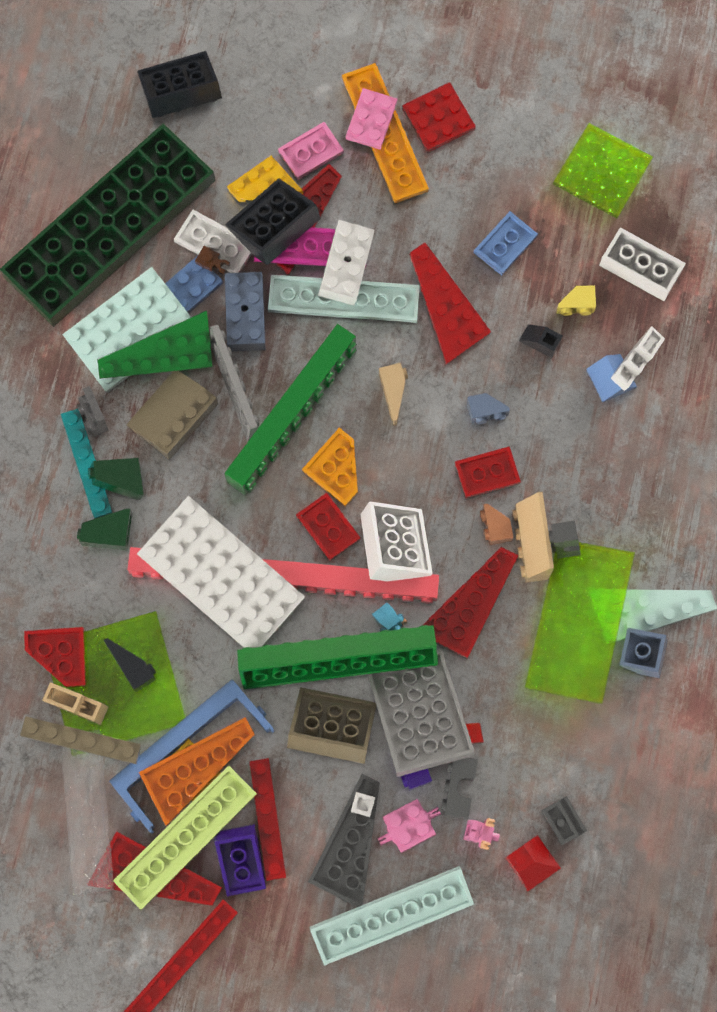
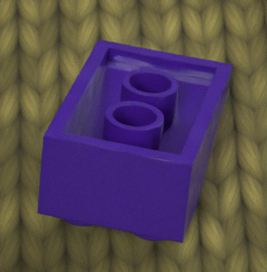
M255 825L220 831L215 836L214 842L226 895L232 896L266 889Z

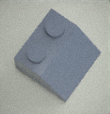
M627 628L619 665L640 675L660 678L668 643L667 636Z

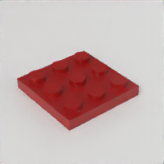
M450 82L402 105V110L427 153L476 129V125Z

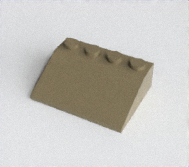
M173 371L126 426L170 460L216 408L218 400L217 397L202 385L179 371Z
M300 687L288 735L287 748L365 764L376 702Z

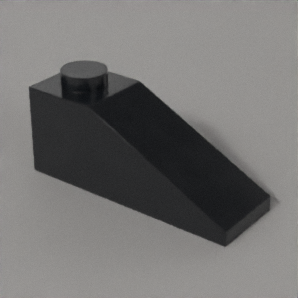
M108 638L104 639V642L135 692L156 680L154 677L156 671L151 663L147 665L143 659Z

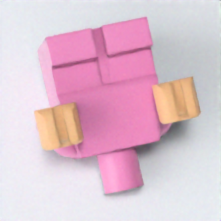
M487 818L483 823L476 820H468L463 840L479 843V848L489 850L490 847L488 846L491 844V841L498 842L500 834L494 833L493 827L495 824L493 823L495 819Z

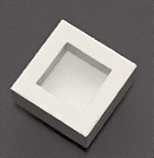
M356 792L351 812L370 817L375 797Z

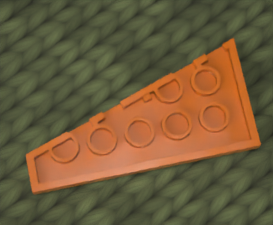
M246 717L139 772L165 826L186 807L255 735Z

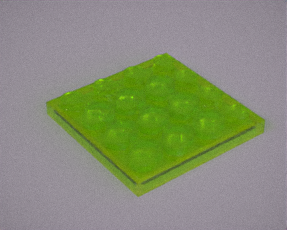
M588 123L555 178L553 185L618 219L651 163L653 156Z

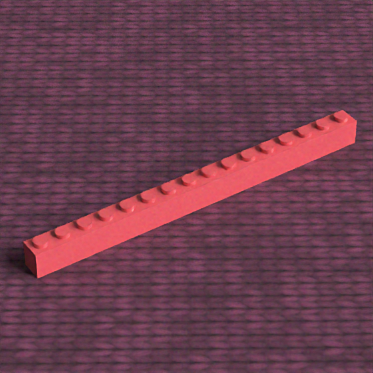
M130 547L127 570L133 577L143 578L144 575H149L153 579H163V576L137 555L141 548ZM262 559L297 590L305 589L307 593L325 591V594L336 595V592L344 593V596L355 597L356 594L363 595L364 598L382 596L384 600L402 598V601L413 602L416 599L426 604H432L433 601H437L439 575L435 574L419 578L380 581L370 579L368 568Z

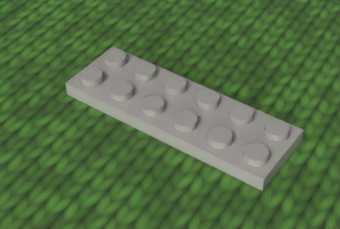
M215 325L210 329V346L245 437L249 441L256 432L259 421L257 416L253 415L251 411L253 407L250 398H246L244 393L246 392L244 382L239 380L238 366L232 362V351L225 344V333L223 330L220 331L218 325Z

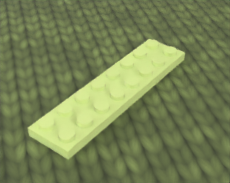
M228 766L113 880L114 883L142 910L257 793Z

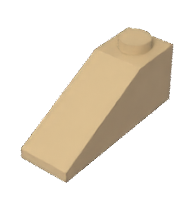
M401 363L379 368V377L393 426L397 425L405 389V379H408L406 368H402Z

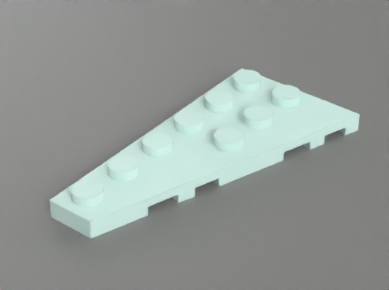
M587 590L607 645L624 640L627 628L649 632L717 609L711 590Z

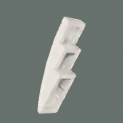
M651 326L622 361L611 379L624 391L629 388L635 377L641 373L645 365L654 357L665 338Z

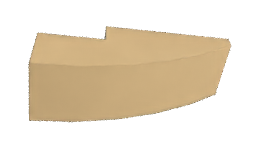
M51 682L42 701L99 725H101L108 710V706Z

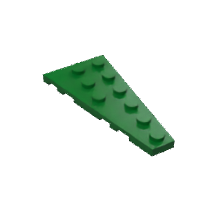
M207 310L120 350L98 358L99 379L213 367Z

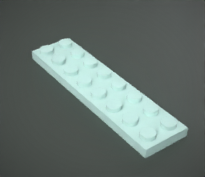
M271 275L268 312L417 323L420 285L361 281L355 305H350L318 296L323 278Z
M458 866L317 923L309 928L324 965H327L474 905L462 870Z

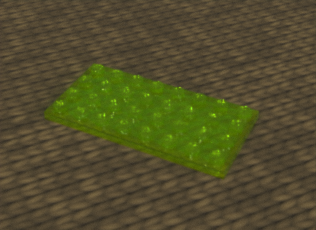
M579 542L581 555L558 559L557 553H555L553 560L554 569L548 582L525 688L603 705L635 552Z

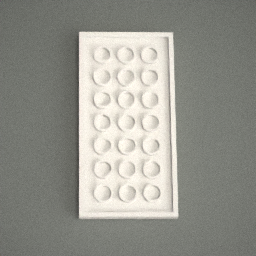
M190 496L181 503L137 553L138 556L244 648L264 646L306 598Z

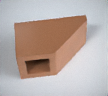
M483 504V508L480 510L481 521H485L486 529H483L485 540H489V545L512 542L513 532L510 518L489 504Z

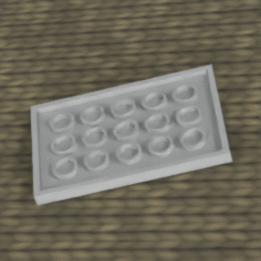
M442 651L437 652V666L367 674L397 777L475 756Z

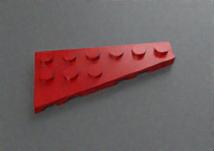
M500 547L423 624L428 626L434 625L436 644L468 659L519 555Z

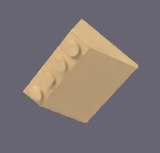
M538 492L516 503L515 510H512L513 521L517 522L515 538L520 542V547H517L518 558H522L523 566H520L521 577H525V583L548 580L554 569L543 492Z

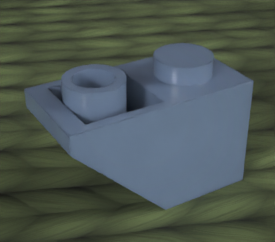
M487 393L467 397L471 423L484 424L491 419L499 421L509 415V407Z

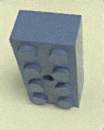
M262 272L225 273L227 347H230L232 352L266 350Z

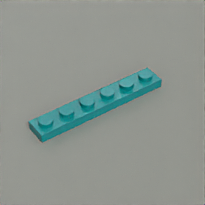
M78 408L62 413L61 417L93 517L95 519L111 514L113 512L106 490L92 485V479L88 477V467L96 459L82 416Z

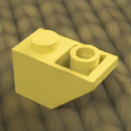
M576 286L558 304L557 314L570 316L573 313H580V315L586 316L594 313L596 308L595 286Z

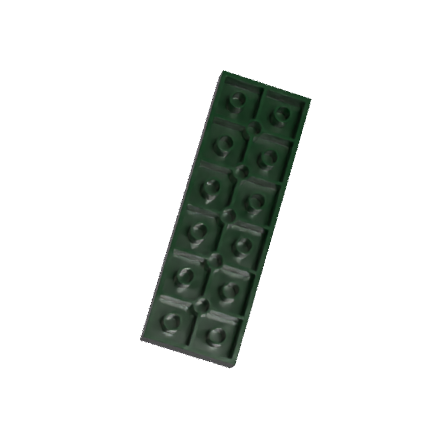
M163 123L0 268V272L54 327L216 181L214 171Z

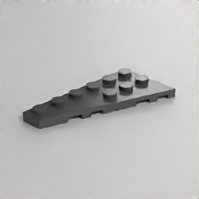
M361 774L308 881L356 907L363 905L380 782L364 774ZM356 792L375 797L370 817L351 812Z

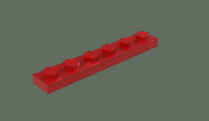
M269 758L249 761L253 790L257 793L254 798L266 881L286 878Z

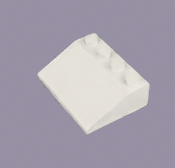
M369 502L360 515L370 579L395 581L431 576L432 568L422 509Z

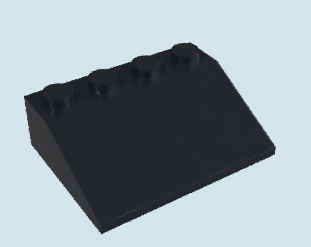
M206 51L137 70L152 119L222 99L218 79Z
M278 178L229 220L225 226L257 259L268 265L321 218L317 205Z

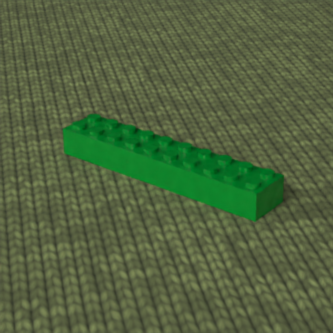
M337 323L224 474L229 485L244 495L254 490L257 485V479L259 477L262 478L266 474L269 463L275 462L279 456V450L288 445L291 434L299 430L302 425L300 422L304 417L307 418L311 414L312 406L315 402L319 403L324 396V390L333 385L334 377L337 373L340 374L344 370L345 362L348 358L352 359L356 354L357 344L354 334Z
M422 625L415 628L404 627L399 630H382L375 633L364 632L359 635H343L335 638L324 637L319 640H303L295 643L285 642L279 645H264L255 648L245 647L237 650L238 671L243 690L438 665L434 625Z

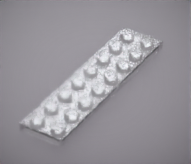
M100 730L88 731L92 733L101 734ZM61 746L73 895L114 891L103 756Z

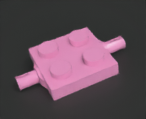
M418 799L382 817L387 826L388 833L377 839L381 846L392 840L397 845L400 853H403L436 836L431 825V819L441 815L438 807L426 812Z

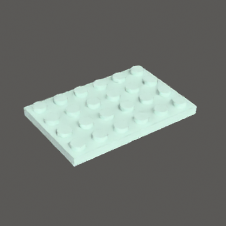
M151 267L62 335L108 393L129 376L99 379L98 358L180 323L191 316L153 267Z

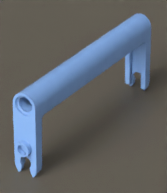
M233 679L139 755L137 764L130 763L109 780L111 785L132 809L131 816L136 822L141 821L150 833H154L153 828L155 825L129 793V790L142 780L139 774L140 771L171 756L188 739L193 738L236 701L242 703L267 733L269 731L275 732L273 727L264 718L267 715L260 706L256 708Z

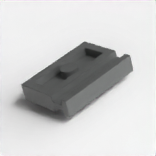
M567 796L541 810L561 846L587 832Z

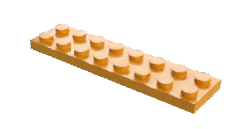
M376 63L342 75V80L355 109L363 88L389 96ZM394 110L381 150L373 147L371 149L394 204L429 192V188L397 112Z

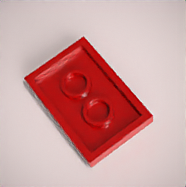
M510 446L455 461V467L465 499L521 483Z
M325 493L296 514L298 520L329 561L361 540V537L328 493Z

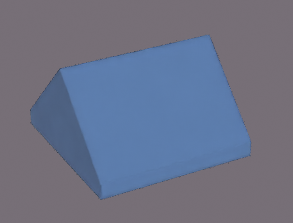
M621 354L606 355L586 369L602 402L637 388L633 380L629 388L624 391L611 379L623 361Z

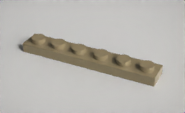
M25 716L20 733L21 737L132 764H137L142 746L138 743Z

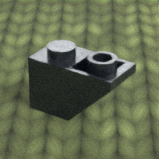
M528 324L519 341L553 358L563 335L548 327Z

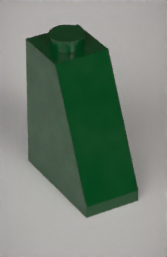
M139 458L93 461L91 466L88 467V477L92 479V485L135 500H140L144 495Z
M126 508L83 522L81 528H78L77 540H79L82 546L128 550L133 515L131 509Z

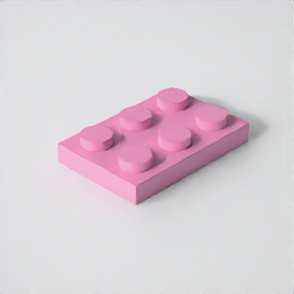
M363 88L346 134V140L381 150L398 99Z
M325 122L278 148L279 154L297 181L344 153L343 148Z

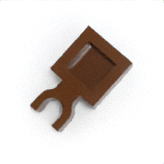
M203 246L195 260V264L211 272L215 267L224 275L226 270L222 269L221 266L227 265L229 267L231 265L229 261L219 259L221 257L220 253L206 246Z

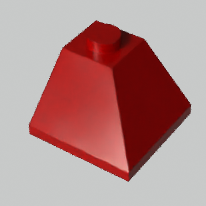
M538 835L505 857L527 891L561 869Z

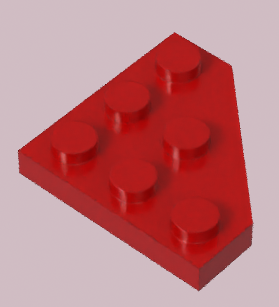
M83 627L24 631L25 651L66 688L86 686Z

